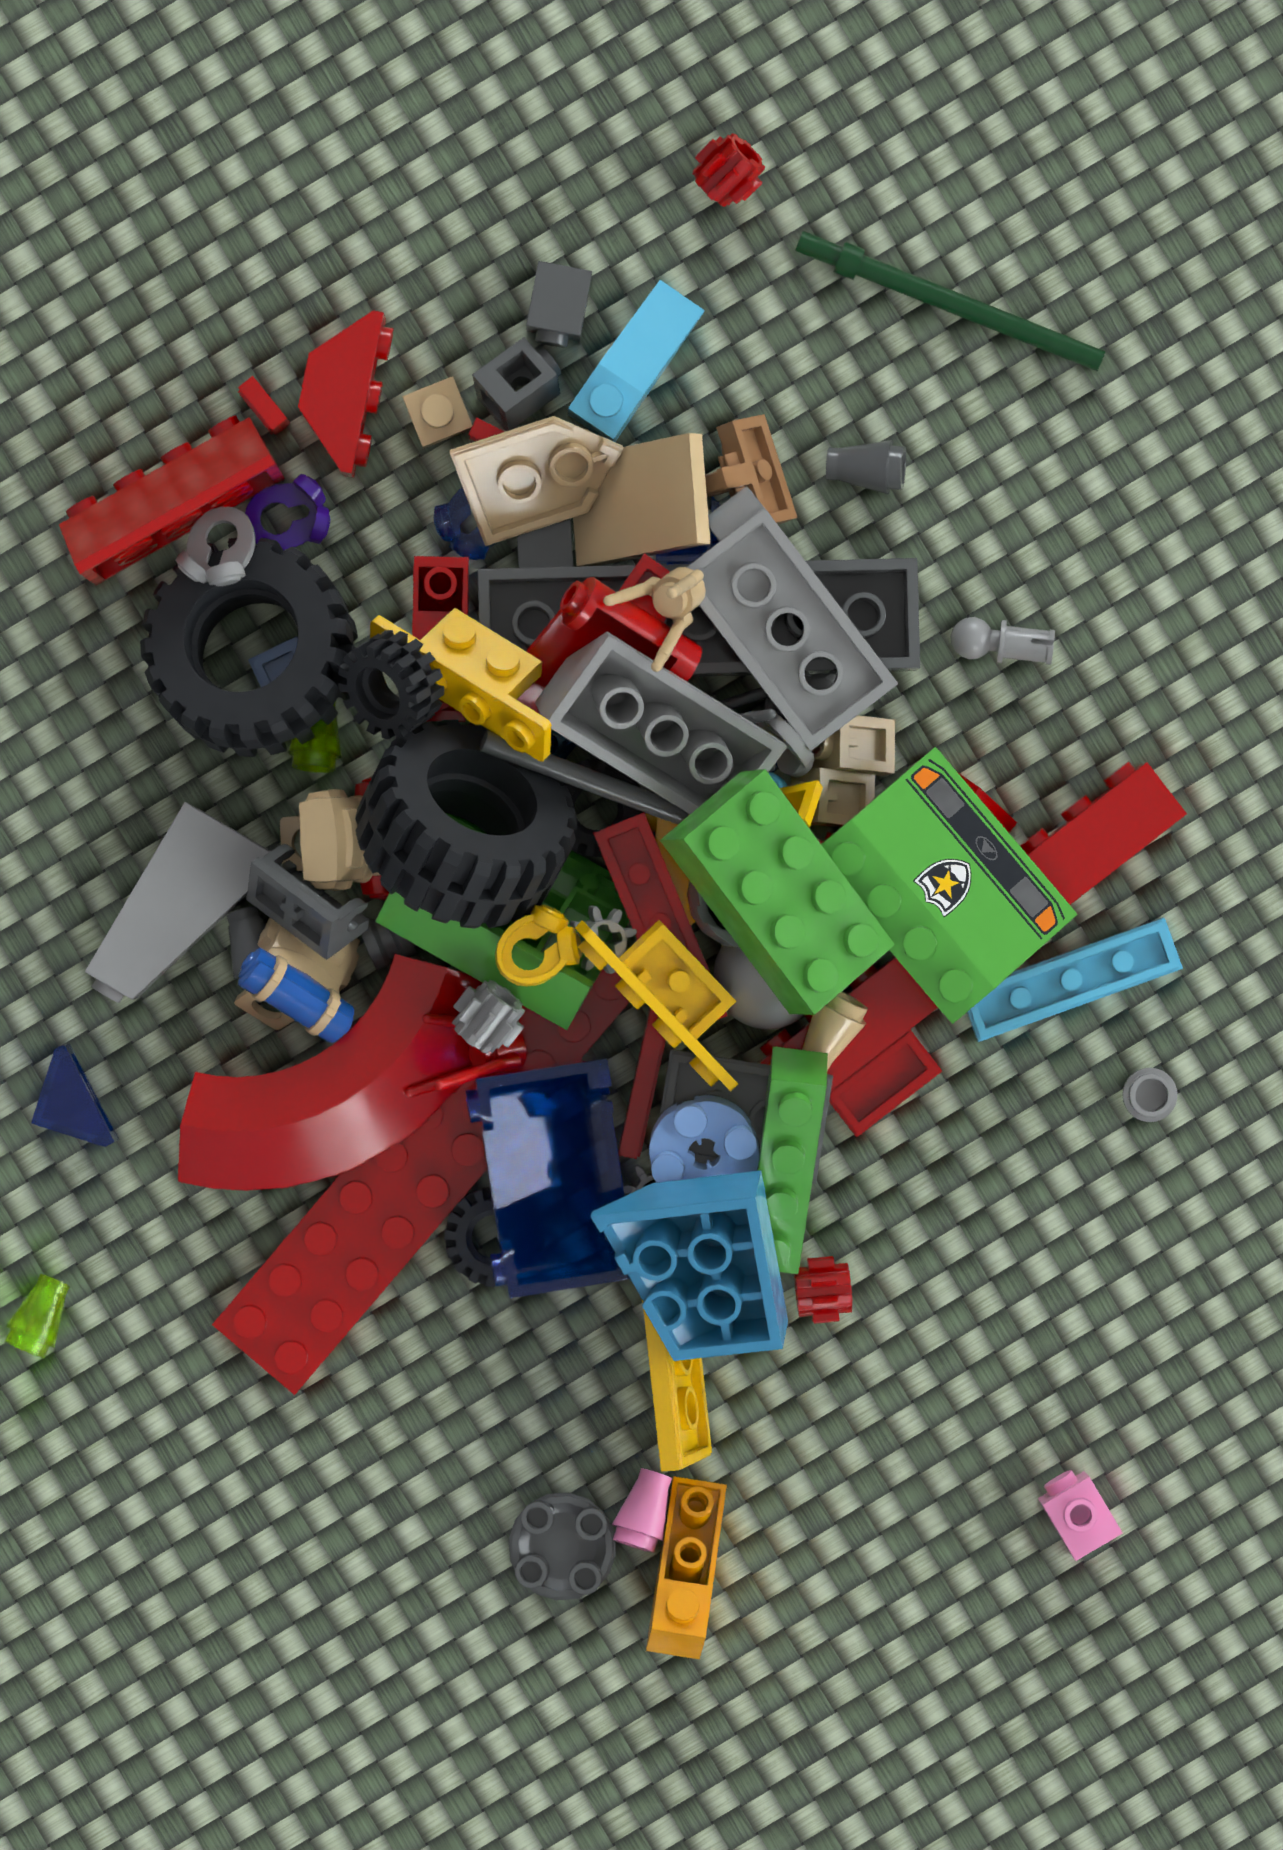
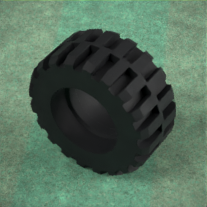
M229 538V548L235 544L237 538ZM260 538L249 563L244 568L246 576L237 583L219 587L209 585L208 582L203 584L195 582L178 568V564L172 568L177 574L175 580L170 585L161 581L152 594L159 602L157 610H145L142 626L149 633V636L140 641L141 658L148 665L144 673L149 686L159 697L158 701L187 733L195 739H202L208 747L224 753L228 748H232L238 756L255 757L259 748H265L270 755L286 752L287 746L285 742L295 737L303 745L315 737L310 728L320 719L327 725L333 721L339 714L333 706L338 697L342 699L349 697L348 692L339 691L338 683L345 679L338 675L339 666L345 663L342 660L345 655L355 649L353 642L358 638L355 622L348 613L349 607L330 578L318 564L313 565L306 554L294 547L283 550L278 541ZM211 543L209 546L212 549L208 565L213 567L219 565L224 550L219 551L215 544ZM264 603L284 608L291 614L298 627L297 647L286 669L269 684L251 691L232 692L222 690L214 685L204 671L203 655L206 642L215 626L229 613L247 605Z
M442 720L435 726L431 721L421 724L401 738L392 740L389 748L385 749L359 803L355 817L357 823L355 831L360 850L365 851L363 854L365 862L372 874L378 872L381 875V885L391 895L397 892L405 899L404 905L416 912L420 908L433 914L431 918L445 924L453 920L460 922V927L472 929L480 927L482 923H486L488 928L507 925L510 921L515 922L530 915L534 905L540 906L544 902L576 841L575 833L578 829L575 808H572L574 803L567 786H560L559 780L479 751L481 740L487 731V728L482 725H475L471 722L468 725H460L458 720ZM446 813L468 820L487 834L471 830L459 824Z

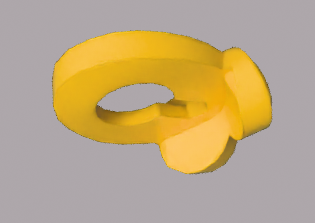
M534 905L530 915L515 921L501 936L495 951L496 965L500 974L509 982L518 986H536L555 977L565 965L570 966L580 963L582 952L578 948L581 944L580 937L574 927H568L569 920L565 918L563 913L547 905ZM547 932L557 934V942L544 951V959L539 967L533 970H523L514 964L511 952L513 946L522 939L537 940Z

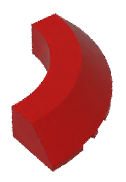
M395 954L381 990L366 1013L343 1037L318 1055L298 1065L256 1076L230 1077L195 1072L180 1124L178 1182L211 1189L236 1191L286 1189L351 1171L367 1163V1160L383 1153L393 1145L401 1143L421 1128L429 1120L428 1118L441 1107L452 1093L455 1094L462 1084L442 1091L435 1090L412 1098L405 1096L406 1088L472 1065L469 1056V1044L466 1040L457 1034L454 1028L424 1023L422 1021L423 1015L431 1013L457 1016L460 1012L453 1007L469 986L476 989L479 985H482V982L466 973Z

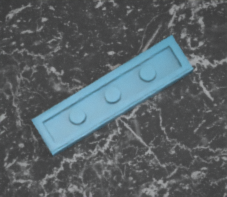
M1160 918L1015 970L993 991L972 1007L967 1014L977 1042L1173 973L1183 969L1167 922L1165 918Z

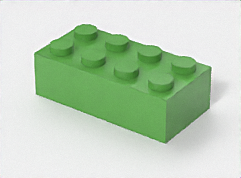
M766 769L741 771L660 840L789 1014L815 1015L895 945Z

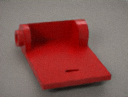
M589 577L582 583L575 581L562 597L560 610L526 650V652L542 661L541 676L516 700L539 713L535 702L565 659L606 632H609L654 660L671 627L631 601L606 606L603 602L604 597L616 593V591L594 577ZM682 634L663 667L688 682L700 662L702 647Z

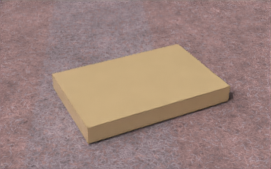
M686 433L623 447V451L615 466L610 468L598 490L599 495L589 513L573 518L577 567L600 566L641 558L644 553L651 556L710 544L702 434Z

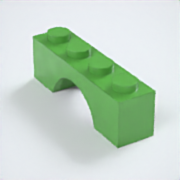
M773 1047L757 1171H762L779 1272L799 1274L827 1088L828 1053Z

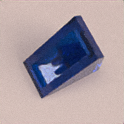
M64 1044L55 1049L31 1124L103 1147L120 1140L71 1044Z

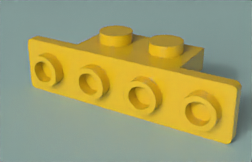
M454 608L419 640L423 644L419 652L423 656L431 652L435 658L434 661L429 663L431 669L440 668L443 678L435 682L437 685L444 686V695L439 699L461 712L471 723L482 725L503 738L514 750L522 753L525 752L536 760L543 762L550 755L551 722L516 700L541 676L542 661ZM380 615L370 622V638L386 630H393L394 635L400 631L407 633V643L414 639L419 640Z
M583 920L574 927L585 939L578 946L579 950L600 971L609 964L622 978L615 985L621 994L637 1010L646 1003L659 1016L652 1026L674 1049L683 1041L696 1055L689 1062L691 1067L711 1087L720 1080L731 1092L738 1083L697 1039L737 1001L668 928L658 920L618 958Z

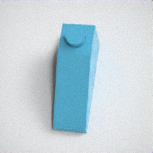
M659 280L568 408V415L595 434L616 442L705 310Z

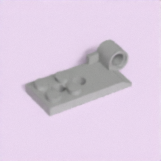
M745 486L708 515L709 529L719 543L686 568L699 569L703 572L704 578L702 580L704 581L706 591L705 597L699 606L811 751L898 685V682L769 512L763 507L753 492ZM783 613L795 614L803 624V634L800 640L789 646L777 643L771 633L774 619ZM817 657L830 659L836 667V679L831 686L825 689L812 688L805 679L807 664Z

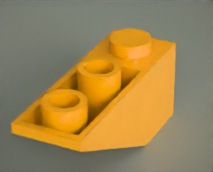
M673 1476L646 1651L700 1660L708 1626L727 1488L725 1484Z

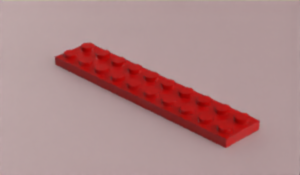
M602 969L567 1030L522 1005L525 1012L518 1022L524 1026L521 1031L526 1045V1060L523 1067L518 1070L489 1074L462 1084L455 1094L452 1093L441 1107L428 1118L429 1120L413 1135L367 1160V1163L340 1174L214 1321L212 1326L295 1395L628 1005L629 1001L615 987L622 979L616 971L609 974Z

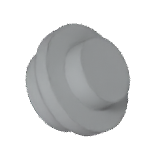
M1143 1068L1131 1074L1126 1080L1122 1092L1123 1103L1127 1111L1138 1120L1145 1122L1160 1121L1167 1117L1174 1109L1177 1102V1088L1173 1079L1164 1071L1156 1068Z

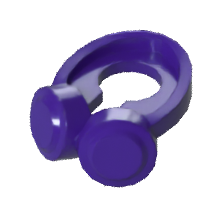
M300 474L292 483L273 485L257 493L251 499L245 511L254 528L255 543L258 544L260 538L276 540L283 550L290 547L296 548L308 541L320 544L327 536L331 520L329 509L324 506L326 497L320 485L311 477ZM272 503H281L288 508L304 504L310 509L307 517L292 521L291 527L282 534L274 535L268 533L261 524L262 511Z

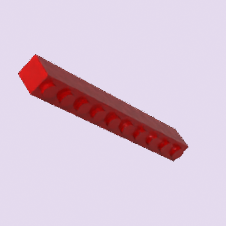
M1129 761L1103 780L1109 789L1093 802L1087 795H1084L1064 810L1060 815L1066 823L1048 835L1044 828H1042L1019 845L1070 905L1187 815L1186 811L1148 762L1142 763L1136 768ZM895 956L878 969L874 964L871 965L849 985L851 990L846 994L857 999L868 1008L863 1017L866 1025L829 1067L827 1074L833 1075L831 1090L938 1008ZM812 1015L804 1016L808 1023L793 1035H790L786 1028H784L764 1043L760 1049L765 1056L757 1063L770 1065L773 1047L802 1050Z

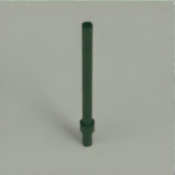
M802 231L795 251L834 266L833 272L851 280H854L855 275L1092 370L1098 371L1105 354L1104 350L865 256V249L845 242L844 246H840Z

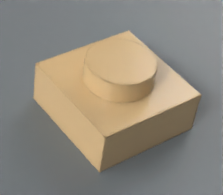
M453 376L402 396L423 449L467 432L473 426Z

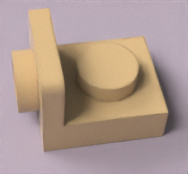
M857 715L812 750L814 762L811 769L828 768L870 773L877 776L894 774L895 720Z
M815 768L810 769L804 776H791L790 786L818 780L823 786L811 826L821 825L841 828L875 799V774Z

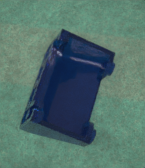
M603 1056L483 1076L475 1079V1089L465 1091L470 1123L480 1122L496 1222L500 1253L490 1254L495 1287L506 1286L509 1298L630 1279L628 1274H623L616 1262V1253L604 1232H599L591 1218L592 1211L624 1197L612 1112H614L613 1104L606 1097V1095H609V1086H612L608 1059Z

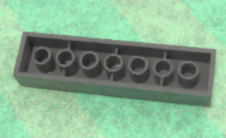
M917 558L806 561L889 672L917 671L920 668ZM690 564L661 565L669 571H672L675 568L687 567ZM636 565L478 569L479 623L526 651L560 610L562 597L575 581L582 583L587 578L594 577L617 592ZM698 606L691 611L693 622L684 629L682 634L702 647L700 662L691 677L752 675L702 608ZM783 613L774 619L771 633L777 643L785 646L793 645L800 640L803 634V624L795 614ZM667 618L664 623L672 627L673 620ZM826 657L812 659L805 668V672L811 674H826L829 671H836L834 663Z

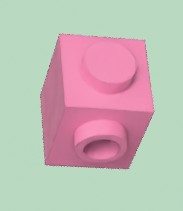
M1072 1470L1066 1471L1044 1485L1047 1493L1039 1497L1038 1500L1075 1561L1123 1534L1091 1478L1085 1471L1076 1476Z

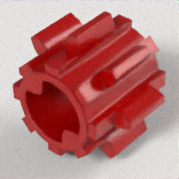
M728 134L724 139L720 136L716 141L712 139L695 156V159L700 163L692 171L696 178L695 182L711 200L718 202L720 206L725 207L733 201L736 204L741 200L745 201L762 185V181L758 178L765 170V166L761 161L762 158L746 140L739 138L737 134Z
M833 1256L807 1258L808 1266L799 1267V1274H794L798 1316H812L814 1324L840 1322L839 1313L852 1312V1289L848 1263L835 1264Z

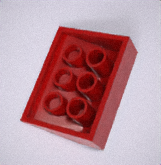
M237 415L229 417L209 429L208 432L211 439L199 446L192 448L189 442L179 445L161 457L164 465L147 475L143 473L142 469H138L113 484L117 491L99 502H97L94 496H90L67 509L65 512L69 519L60 523L59 527L79 574L93 584L98 585L189 534L196 521L211 509L219 507L235 508L254 497L263 489L283 481L285 478L251 418L248 417L240 422Z

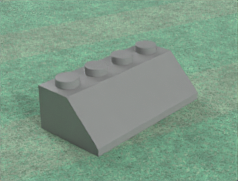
M609 632L604 633L567 657L535 702L540 715L551 722L552 730L689 814L694 812L741 771L766 769L769 773L787 748L786 744L668 669L662 667L659 672H654L651 669L652 659Z

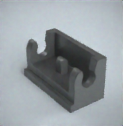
M282 844L264 857H258L251 862L246 900L327 960L368 930L369 919L359 914L367 908L368 904L360 898H354L343 906L322 889L314 888L312 883L304 880L303 875L296 870L297 865L290 860L282 863L295 853V850L288 844Z

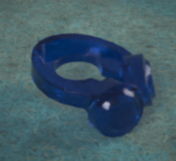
M462 487L456 492L449 503L435 506L433 515L434 525L444 541L451 542L450 548L456 554L462 557H469L471 560L486 559L488 549L497 543L485 546L478 526L470 534L461 533L460 524L471 515L470 505Z

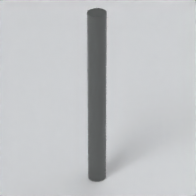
M487 730L481 740L479 751L674 824L678 825L689 815V813L654 792L550 754L543 762H540L525 752L522 753L514 750L503 738Z

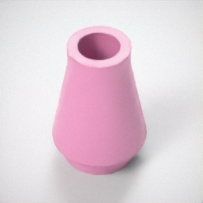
M641 1468L637 1481L612 1523V1526L616 1527L613 1540L633 1548L654 1553L657 1542H663L668 1490L672 1480L671 1477Z

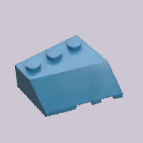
M761 1170L652 1183L592 1211L591 1218L599 1232H604L614 1249L616 1262L623 1274H628L643 1300V1309L673 1361L783 1349L788 1316Z

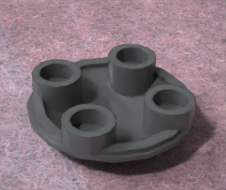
M569 1492L546 1494L529 1503L514 1521L509 1537L510 1562L515 1569V1576L524 1587L530 1588L538 1595L553 1600L578 1599L584 1595H589L595 1592L610 1574L616 1556V1542L613 1540L615 1531L605 1512L590 1499Z

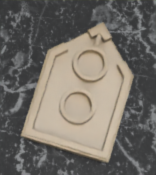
M552 416L451 449L450 455L485 546L589 513L599 495L598 490L610 468L615 466L620 457L623 445Z

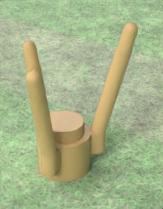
M675 568L661 579L651 577L644 583L605 596L603 599L606 606H612L650 595L657 612L673 620V625L651 664V669L654 672H659L662 669L684 629L693 622L691 611L698 607L705 597L706 590L702 580L704 574L699 569Z

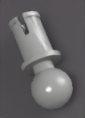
M969 617L959 621L953 627L950 635L951 645L955 652L969 660L978 659L986 655L988 651L998 652L997 663H1002L1003 658L1042 662L1048 665L1052 663L1055 630L1050 629V631L1007 626V620H1001L1000 630H991L984 620L977 617Z

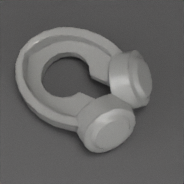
M219 507L206 512L193 525L188 536L186 552L182 550L176 557L175 561L178 563V568L195 582L203 584L208 582L209 585L219 587L239 582L241 578L246 576L244 568L249 563L255 548V532L249 517L234 507ZM221 523L233 525L238 532L235 544L223 551L219 565L210 567L208 562L212 549L207 542L210 530Z
M776 713V717L772 720L755 723V725L786 744L787 748L777 760V766L783 773L792 777H801L810 771L814 762L813 751L809 750L801 737L785 719Z

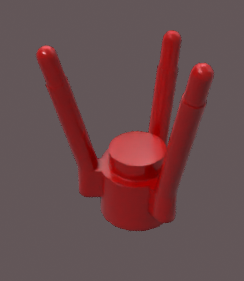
M425 1013L422 1021L426 1024L455 1028L456 1026L452 1022L457 1016ZM521 1032L509 1047L502 1044L493 1053L489 1051L486 1054L476 1047L469 1045L471 1066L408 1087L404 1092L405 1096L412 1098L435 1090L442 1091L489 1074L522 1068L526 1060V1045Z

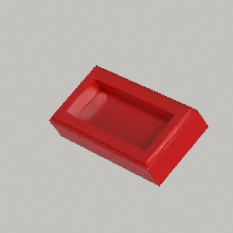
M909 1030L831 1090L829 1103L855 1137H858L935 1078L942 1070L914 1033Z

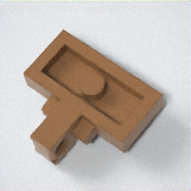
M765 414L730 421L716 427L722 444L723 456L718 457L721 468L710 474H705L707 497L727 492L732 497L747 486L778 525L798 518Z

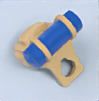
M269 918L257 943L260 948L251 952L242 963L238 985L245 990L237 995L234 1004L275 1030H280L293 1021H297L305 1026V1030L313 1036L318 1035L329 1043H335L349 1031L353 1022L354 1007L340 997L339 992L348 985L359 959L357 948L360 940L356 938L326 960L273 919ZM255 1000L259 1002L265 1001L281 1012L268 1011L262 1008Z

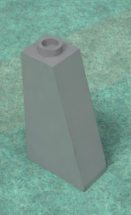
M184 802L85 970L87 974L96 978L91 987L120 1003L124 995L132 1000L137 999L247 896L251 862L258 857H264L271 851L192 804Z

